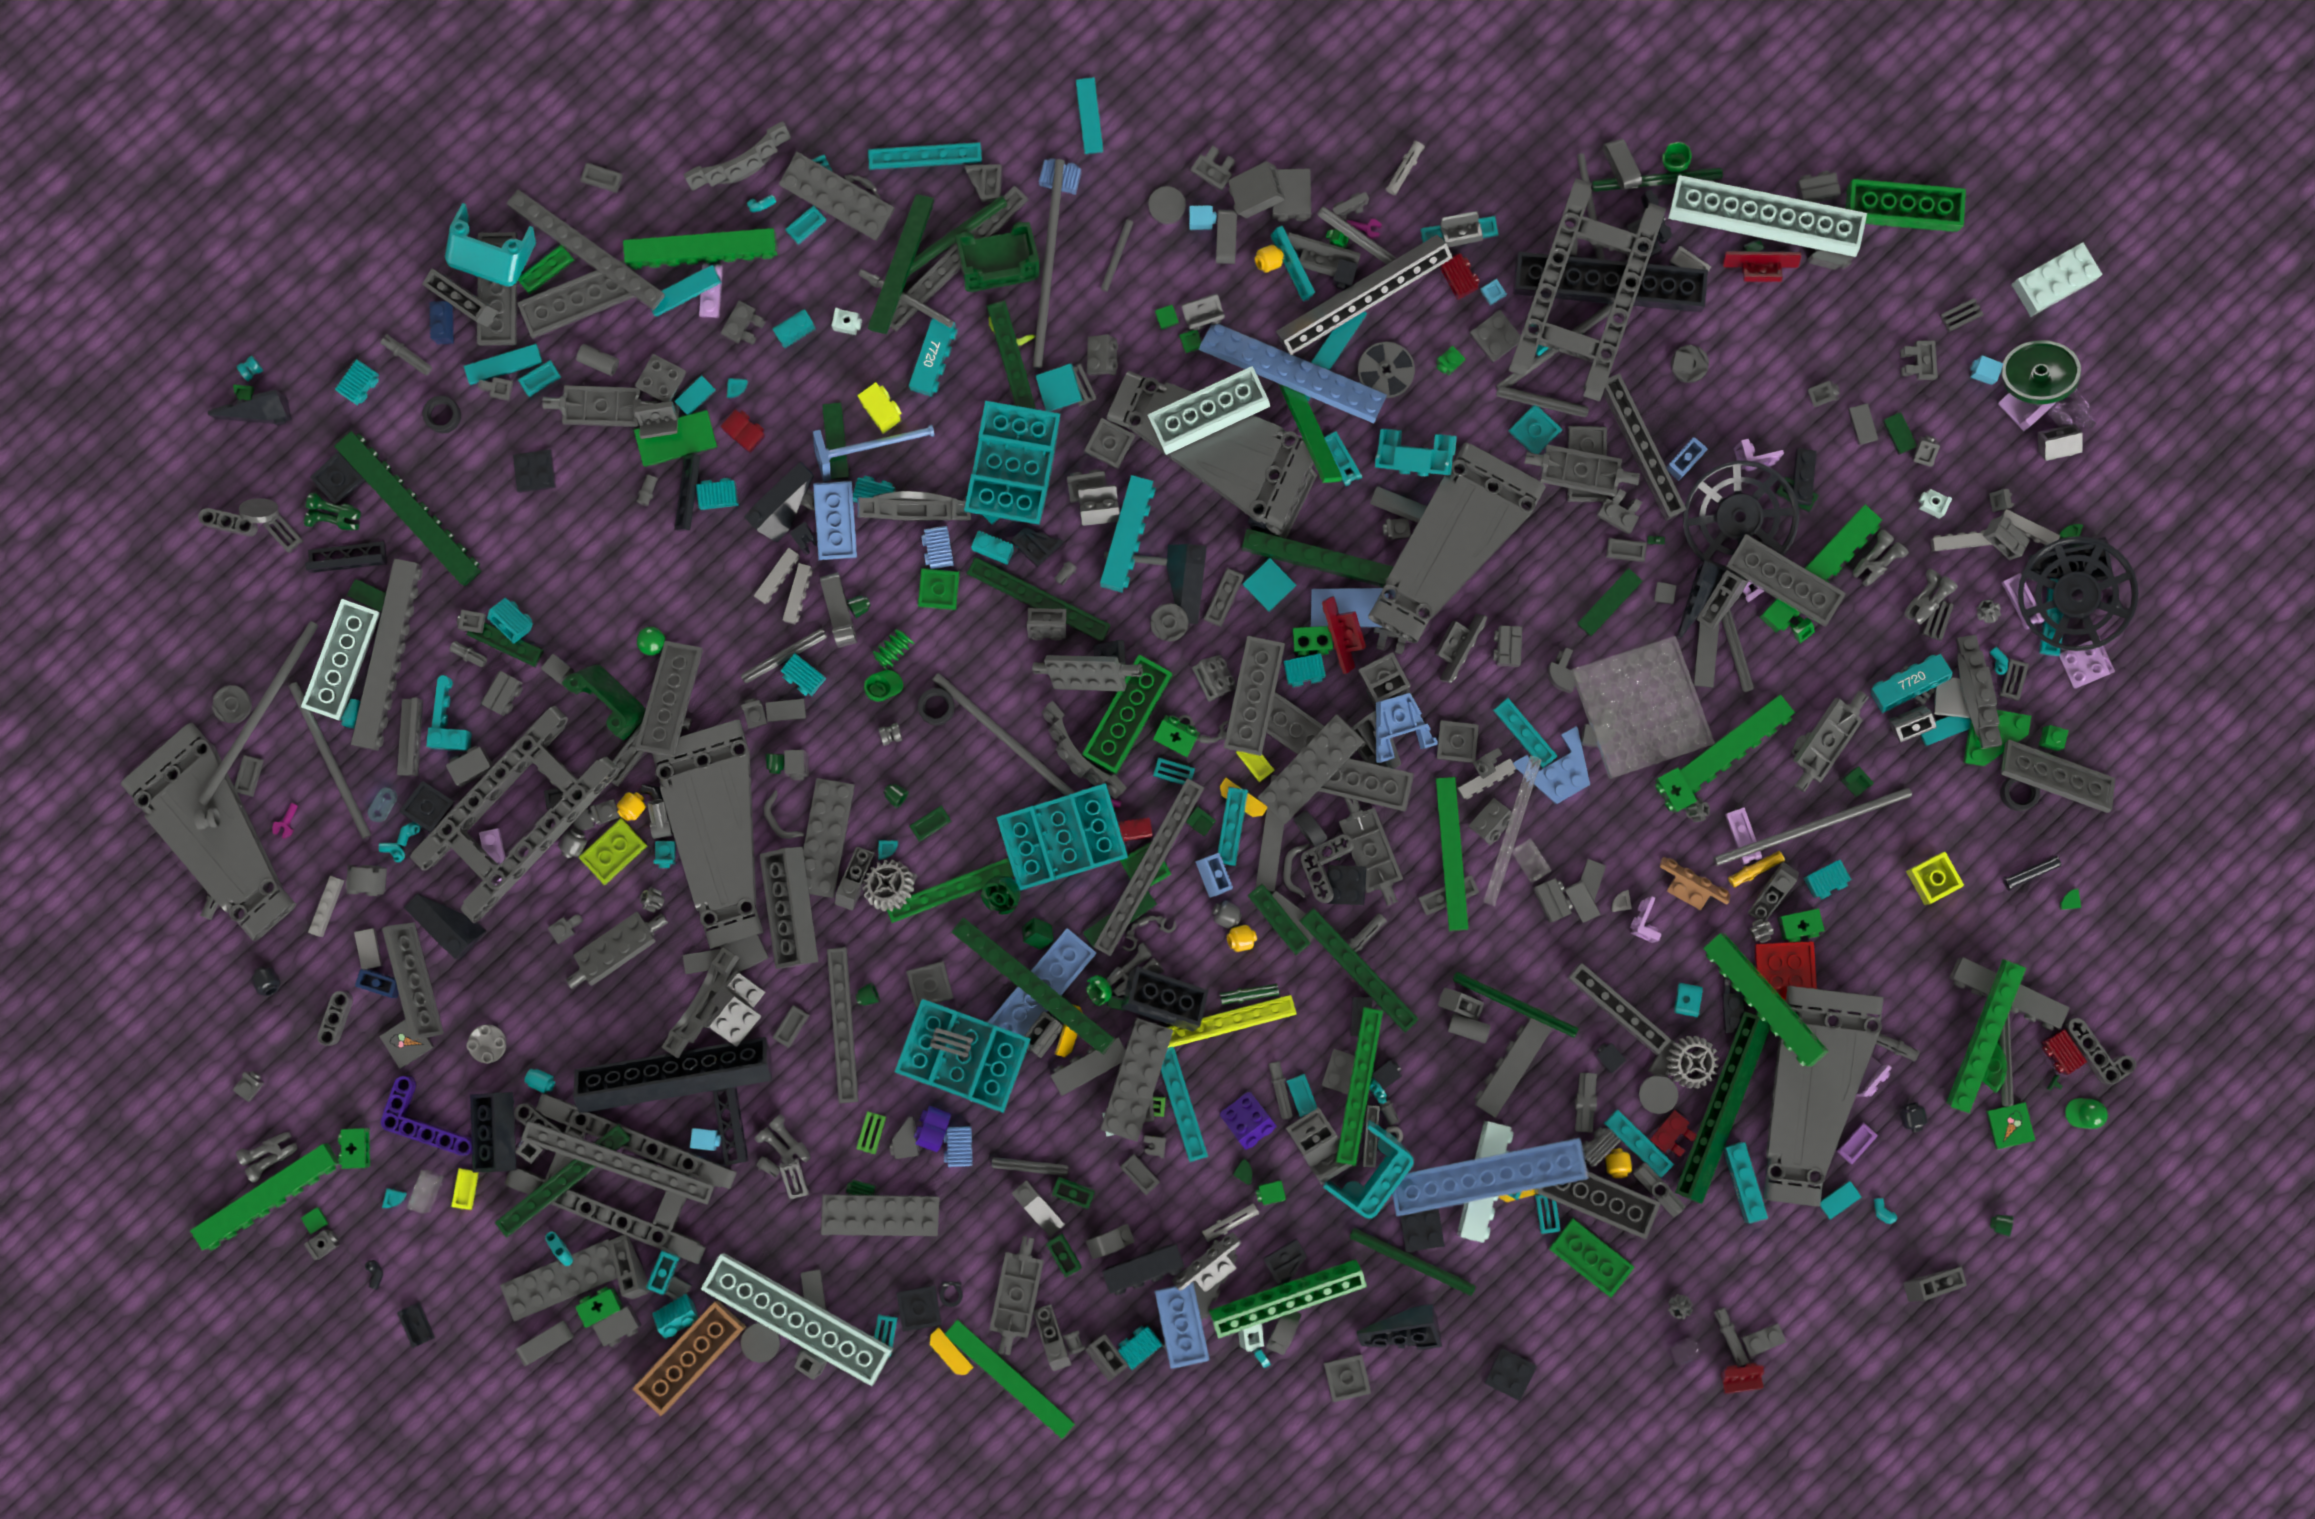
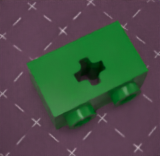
M1166 715L1153 740L1187 757L1200 732L1192 725L1181 723L1177 717Z
M1679 768L1655 780V788L1660 795L1663 794L1666 801L1664 803L1669 811L1676 813L1697 802ZM1677 788L1678 792L1672 795L1670 791Z
M1819 908L1777 917L1782 939H1789V943L1801 940L1800 936L1807 935L1808 938L1820 936L1819 932L1824 931ZM1805 924V927L1798 929L1797 925Z
M370 1128L341 1129L338 1142L341 1145L339 1164L342 1165V1169L370 1167ZM351 1146H356L357 1150H351Z
M608 1287L597 1291V1296L591 1298L589 1295L579 1300L580 1305L575 1308L585 1328L624 1309L615 1288L608 1289ZM602 1302L603 1306L599 1309H596L595 1306L597 1305V1303Z

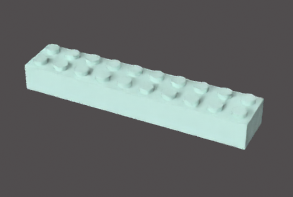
M1681 175L1678 176L1669 219L1854 257L1857 256L1860 249L1867 213Z
M725 1253L720 1254L701 1290L871 1386L875 1383L893 1350L888 1345Z

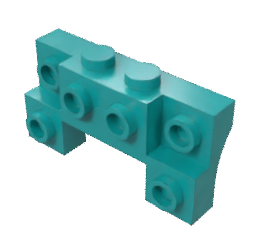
M1380 429L1375 468L1399 470L1400 474H1410V471L1417 472L1418 476H1428L1429 473L1451 475L1452 458L1455 455L1457 436L1435 434L1434 449L1401 446L1402 430Z

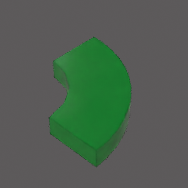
M1998 1042L1982 1080L1994 1093H1997L2002 1087L2007 1073L2006 1056Z

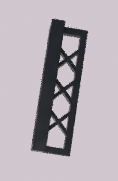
M385 542L308 550L309 562L305 563L306 570L310 573L387 565ZM374 547H380L381 554L370 555L369 552ZM355 549H360L364 553L359 557L350 556ZM337 551H341L345 555L342 559H331ZM322 553L326 557L324 561L314 562V554Z
M737 1087L714 1090L713 1095L725 1166L748 1162L749 1158ZM727 1091L728 1101L726 1104L719 1100L718 1092ZM726 1108L730 1111L731 1115L729 1124L722 1119V1113ZM728 1128H731L734 1133L732 1143L725 1138ZM734 1147L737 1151L738 1159L729 1161L728 1152Z

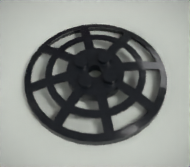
M1748 460L1723 463L1706 472L1690 490L1685 501L1687 510L1683 512L1684 533L1693 552L1703 562L1708 561L1723 570V573L1728 570L1725 568L1726 566L1712 561L1710 557L1716 550L1727 555L1734 554L1736 550L1720 545L1727 536L1737 539L1739 546L1746 534L1750 537L1756 534L1762 539L1760 543L1765 546L1768 544L1783 556L1792 545L1799 525L1798 502L1789 483L1771 467ZM1741 466L1756 467L1768 472L1771 476L1764 483L1754 478L1741 477ZM1728 467H1733V478L1723 480L1713 488L1704 483L1714 473ZM1777 480L1787 491L1792 508L1779 507L1778 500L1770 489ZM1741 482L1751 483L1759 488L1751 496L1742 493ZM1733 483L1734 494L1724 499L1717 493L1722 487ZM1699 488L1707 494L1701 504L1699 517L1688 518L1690 503ZM1764 493L1771 499L1774 509H1762L1758 500ZM1712 498L1719 504L1717 513L1705 516L1707 505ZM1739 511L1745 513V518L1742 521H1736L1734 518L1735 514ZM1780 516H1792L1790 532L1783 545H1780L1773 539L1779 527ZM1763 517H1774L1772 528L1767 534L1760 528ZM1717 522L1721 529V532L1715 539L1709 534L1706 527L1707 523ZM1700 525L1704 537L1710 543L1704 554L1693 541L1689 526Z
M2082 536L2059 539L2039 550L2029 560L2023 570L2018 587V603L2027 626L2042 641L2053 647L2068 651H2088L2100 648L2117 638L2131 622L2137 608L2139 596L2135 572L2123 554L2104 541ZM2082 543L2094 545L2095 548L2091 557L2084 555L2066 556L2062 545ZM2055 548L2058 560L2050 564L2041 575L2031 571V568L2040 557ZM2102 550L2113 555L2126 572L2114 577L2111 570L2098 560ZM2082 561L2087 562V565L2083 572H2072L2068 562ZM2061 565L2064 576L2058 582L2046 578L2053 569ZM2096 566L2101 569L2108 577V580L2098 583L2091 576L2094 567ZM2027 578L2037 582L2035 591L2037 606L2028 609L2025 608L2024 586ZM2127 580L2130 581L2132 595L2129 611L2117 607L2119 602L2118 584ZM2044 585L2053 589V600L2042 604L2041 591ZM2112 586L2113 599L2110 605L2101 601V590ZM2080 590L2083 594L2082 599H2073L2072 591ZM2056 607L2063 614L2060 623L2054 622L2048 616L2046 610ZM2096 608L2108 612L2100 622L2093 625L2089 615ZM2040 613L2046 623L2056 629L2052 640L2035 627L2029 616ZM2113 615L2124 618L2123 623L2114 633L2100 641L2096 630L2103 627ZM2070 618H2082L2086 628L2070 629L2066 627ZM2063 633L2071 635L2089 634L2093 644L2071 646L2059 642Z

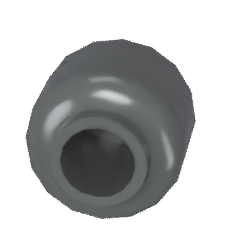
M575 828L566 830L558 843V847L562 851L561 854L567 858L580 856L587 843L585 834Z
M1227 900L1222 901L1220 904L1216 903L1212 910L1214 922L1226 929L1236 927L1242 917L1240 908Z

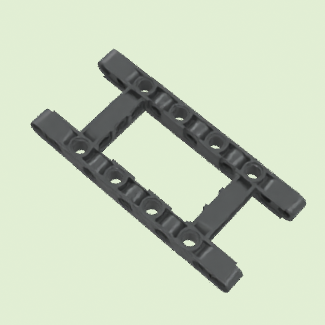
M1575 178L1509 371L1525 376L1527 370L1529 371L1538 344L1592 362L1583 388L1585 390L1583 396L1600 402L1666 208L1649 203L1641 219L1637 234L1583 217L1592 191L1590 189L1592 183ZM1571 221L1574 224V227H1567L1565 225V222ZM1577 238L1589 241L1592 245L1598 244L1607 247L1610 251L1616 250L1625 253L1629 259L1600 341L1546 323L1574 240ZM1637 246H1644L1646 252L1639 251ZM1553 257H1560L1562 259V262H1554ZM1632 281L1634 287H1628L1625 282ZM1543 291L1548 292L1550 297L1547 299L1543 298L1540 293ZM1614 316H1619V317H1621L1622 322H1621V323H1616V322L1614 321L1613 317H1614ZM1535 327L1538 333L1532 334L1528 328ZM1601 352H1608L1610 354V358H1603L1601 356Z
M556 706L549 708L410 856L419 868L424 871L431 866L434 867L452 848L483 881L463 901L464 904L461 907V911L474 923L483 918L619 773L620 769L608 757H603L599 761L596 760L577 779L546 748L562 732L568 721L567 716ZM534 763L538 770L545 774L551 780L550 782L563 792V798L535 824L536 827L526 837L524 836L509 852L508 857L498 865L467 831L519 776ZM506 772L505 776L501 778L502 773ZM582 793V797L578 800V795ZM555 821V826L551 828V824ZM529 850L528 854L524 857L525 851ZM502 878L501 883L498 885V880Z
M542 1093L536 1107L537 1111L542 1112L541 1115L568 1125L565 1131L566 1134L583 1140L586 1134L602 1138L620 1124L593 1112L579 1113L576 1105L549 1094ZM581 1114H583L586 1117V1123L584 1125H581L578 1122V1118ZM620 1124L631 1138L622 1148L673 1168L675 1172L700 1179L719 1188L731 1189L737 1174L736 1171ZM651 1144L657 1145L658 1152L656 1154L650 1152ZM556 1152L546 1178L525 1169L520 1170L516 1168L514 1171H509L504 1184L530 1195L574 1160V1158ZM688 1158L694 1162L692 1169H688L685 1166V1161ZM569 1189L550 1203L697 1264L700 1263L706 1246L700 1244V1241L673 1231L687 1197L666 1191L653 1223L639 1219V1216L620 1208L605 1205L603 1201L584 1193H576ZM585 1202L591 1204L592 1209L590 1212L584 1210ZM622 1216L628 1221L626 1227H622L619 1224V1219ZM657 1231H660L664 1236L661 1242L655 1239Z

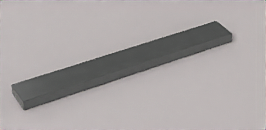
M847 947L827 949L839 1104L859 1102Z

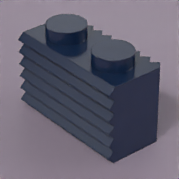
M447 301L430 302V338L436 344H453V306Z
M361 969L359 971L355 987L390 998L398 997L399 991L395 977L369 969Z

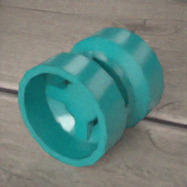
M252 355L247 358L245 363H240L236 366L240 374L247 381H250L253 375L264 371Z

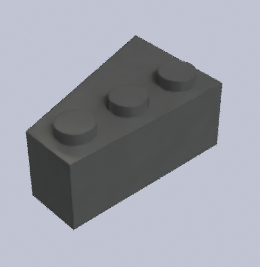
M1376 711L1351 727L1365 740L1357 749L1364 762L1394 769L1401 765L1393 738H1390L1395 758L1380 763L1376 761Z

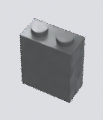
M1268 161L1228 180L1230 185L1229 192L1235 201L1234 209L1238 215L1249 218L1285 200L1276 167Z
M1276 169L1285 200L1273 206V219H1277V221H1287L1288 219L1306 221L1307 218L1311 217L1310 169Z

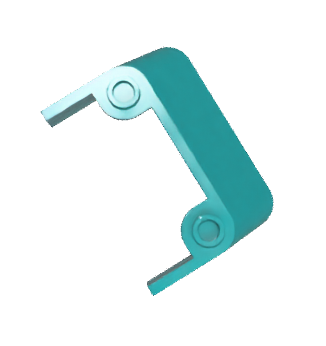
M462 203L449 230L445 252L447 265L504 286L516 284L536 245L533 227L529 226L522 241L509 239L502 248L467 237L470 232L468 225L469 217L466 204Z
M1369 1119L1367 1129L1380 1137L1378 1148L1386 1157L1364 1186L1357 1181H1349L1341 1189L1330 1180L1326 1181L1323 1188L1365 1218H1373L1378 1214L1413 1166L1412 1154L1393 1135Z

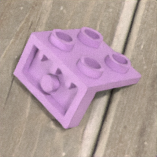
M2010 393L1998 403L2023 431L2029 428L2055 404L2026 403L2015 398Z
M1749 439L1741 440L1734 448L1737 460L1754 461L1767 466L1776 464L1775 462L1779 461V458L1784 454L1783 450L1754 457L1755 449L1753 444H1750ZM1741 466V470L1746 469V471L1757 469L1751 466Z
M2090 640V641H2088V642H2086V643H2083V644H2081V645H2079V646L2090 645V644H2093V643H2092V641ZM2104 646L2088 651L2067 650L2060 653L2061 661L2074 688L2115 672Z
M1653 896L1640 902L1638 911H1640L1639 916L1633 919L1630 926L1633 929L1631 934L1651 943L1659 941L1662 935L1657 932L1658 929L1651 925L1644 926L1655 901Z
M1871 1056L1856 1095L1860 1097L1872 1096L1878 1089L1876 1087L1877 1084L1889 1077V1071L1892 1067L1881 1065Z

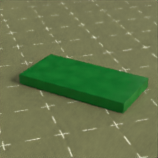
M708 410L679 417L678 432L676 434L641 439L639 436L640 428L634 430L644 467L717 448Z
M1571 1218L1548 1248L1610 1298H1612L1634 1269L1632 1264L1573 1218Z

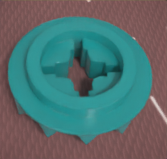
M1373 1077L1369 1089L1374 1097L1384 1104L1387 1102L1385 1098L1387 1095Z

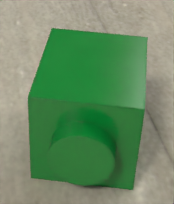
M2052 725L2043 727L2039 746L2055 751L2064 749L2069 730Z
M1281 1180L1258 1185L1259 1190H1256L1258 1202L1262 1201L1263 1205L1286 1200Z

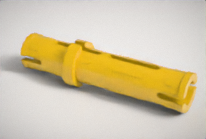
M1778 850L1753 865L1743 867V870L1729 876L1728 880L1733 888L1741 883L1748 880L1751 881L1758 874L1784 862V856Z

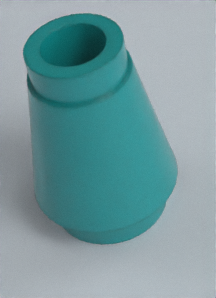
M350 699L340 719L342 726L355 729L361 701Z

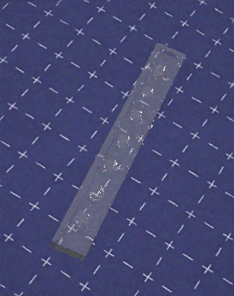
M1532 755L1529 758L1484 898V903L1495 906L1541 764V759Z

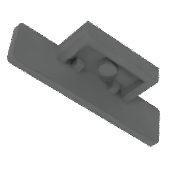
M1292 233L1287 235L1294 250L1302 253L1300 262L1303 268L1334 277L1340 259L1356 264L1359 262L1361 254Z
M1475 614L1468 629L1457 621H1452L1434 653L1448 662L1440 678L1441 681L1452 683L1456 679L1461 665L1467 659L1468 652L1476 643L1479 632L1485 627L1487 620L1485 615Z
M1234 1232L1230 1233L1217 1245L1210 1248L1203 1256L1193 1261L1184 1271L1178 1273L1172 1279V1282L1179 1291H1182L1196 1280L1201 1288L1207 1292L1236 1269L1227 1257V1254L1239 1246L1241 1241Z

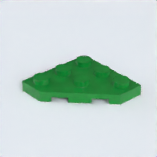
M1997 710L2000 722L1998 728L2002 745L1981 749L1979 737L1976 735L1971 721L1963 763L1979 766L1987 765L2004 752L2005 743L2008 740L2019 742L2028 735L2031 716Z

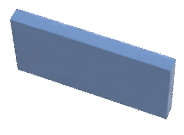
M852 481L813 483L818 559L856 558Z
M1383 588L1312 589L1311 627L1328 626L1322 602L1332 596L1335 597L1339 614L1356 611L1360 627H1381L1372 622L1368 615Z
M1193 1282L1182 1291H1179L1176 1286L1155 1290L1171 1369L1210 1361Z

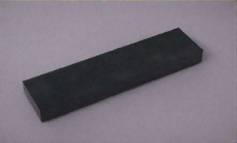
M699 455L684 456L674 527L676 531H690L701 458Z

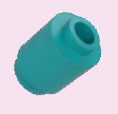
M531 1068L524 1080L528 1087L544 1094L548 1091L551 1092L555 1085V1081H553L554 1076L539 1069L534 1070Z

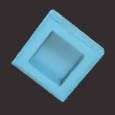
M1497 279L1480 289L1490 306L1507 295Z

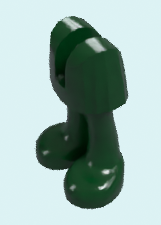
M316 493L308 495L306 508L309 510L304 518L305 526L313 527L318 521H325L337 525L342 530H359L360 522L356 520L361 518V511L347 503L343 504V506L329 503L321 499ZM318 509H324L338 514V516L322 512Z

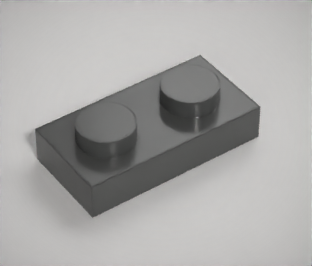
M1778 1323L1742 1337L1750 1357L1786 1342Z

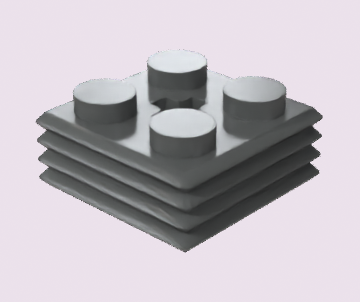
M1598 1128L1593 1133L1594 1138L1590 1142L1585 1141L1582 1144L1583 1155L1587 1164L1596 1166L1620 1142V1138L1611 1129Z

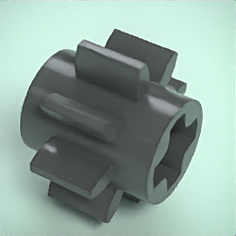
M1984 600L1979 604V607H1976L1979 621L1984 619L1985 623H1993L2001 616L1999 603L1994 604L1993 600Z
M1702 798L1696 799L1697 802L1686 807V815L1688 818H1693V822L1706 820L1705 816H1708L1710 813L1708 803L1703 802Z
M652 887L649 888V891L644 890L640 896V903L643 904L642 908L651 912H655V909L659 910L664 904V896L661 895L662 891Z
M1762 919L1754 921L1752 923L1753 927L1749 928L1754 941L1760 940L1761 944L1771 939L1770 935L1774 934L1769 921L1763 922Z
M1677 1294L1675 1298L1671 1297L1668 1302L1670 1305L1668 1311L1677 1319H1685L1686 1315L1690 1316L1693 1311L1691 1308L1693 1303L1685 1295Z

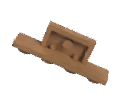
M1662 858L1660 867L1675 875L1667 892L1699 910L1703 908L1710 896L1725 904L1729 903L1731 894L1725 888L1713 885L1709 879L1697 876L1691 869L1681 867L1671 858Z

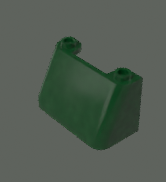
M1018 222L1012 227L1011 233L975 239L974 235L969 232L955 235L966 291L975 292L1030 282L1039 277V258L1030 222Z
M591 665L572 673L561 683L576 695L581 692H586L590 695L594 693L613 711L607 718L606 724L608 729L624 741L643 722L646 708L600 665Z

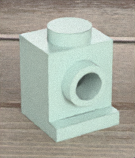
M835 308L832 322L833 330L856 335L857 329L860 330L862 324L859 314ZM849 318L850 322L844 323V319Z
M1930 489L1921 495L1919 509L1940 519L1945 515L1952 498ZM1933 499L1938 501L1937 505L1932 502Z
M1261 1324L1238 1331L1240 1347L1246 1351H1256L1258 1347L1264 1346Z

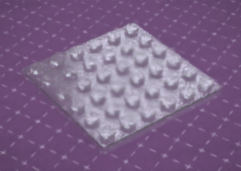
M1676 636L1571 670L1609 779L1715 744Z

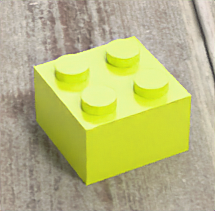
M874 383L857 395L862 406L883 434L901 422L899 415L902 413L894 400L889 401L891 398L883 385L879 387L877 383Z
M1946 852L1939 853L1906 871L1924 905L1931 904L1964 886Z

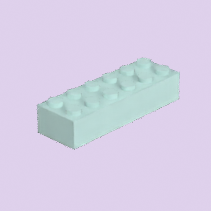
M1253 366L1154 411L1148 414V417L1167 455L1270 407V403Z
M341 599L301 705L302 708L341 721L340 719L345 711L381 615L378 611Z
M1484 1121L1475 1159L1509 1153V1151H1506L1507 1143L1512 1141L1513 1132H1511V1127ZM1498 1196L1464 1203L1457 1235L1484 1243V1239L1489 1237L1490 1228L1488 1223L1489 1219H1493L1495 1209L1492 1206L1494 1200L1497 1201Z

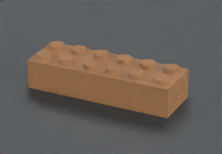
M719 1300L715 1301L639 1381L633 1390L662 1416L746 1326Z

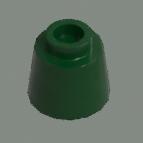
M862 595L846 600L855 619L869 611L868 607L871 606L866 596L862 597Z
M765 753L766 769H769V773L781 774V770H784L785 766L784 754Z
M889 784L883 793L885 798L895 808H898L906 800L909 791L896 784Z
M872 982L859 989L858 994L855 995L859 1005L867 1006L880 1002L879 993Z
M1996 1214L1995 1217H1991L1990 1228L1993 1229V1232L2010 1237L2013 1227V1215Z

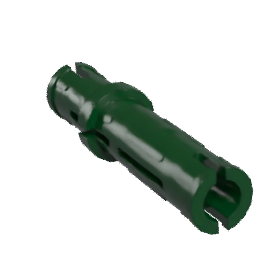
M1275 983L1221 992V1004L1243 1003L1246 1000L1278 996L1279 989L1278 984Z

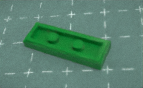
M560 245L523 273L518 281L530 295L573 262L574 259L563 245Z

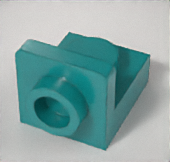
M655 841V860H653V864L659 865V868H670V865H676V842Z

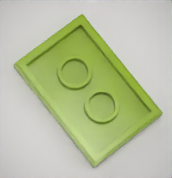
M620 818L586 849L579 858L603 885H606L648 846Z

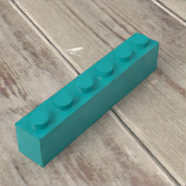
M1131 475L1100 582L1103 588L1123 593L1124 587L1128 588L1130 582L1128 573L1129 570H1133L1136 560L1133 559L1134 552L1139 550L1141 541H1138L1139 534L1143 535L1146 523H1143L1145 516L1148 517L1151 508L1148 505L1149 499L1154 498L1156 491L1151 480Z

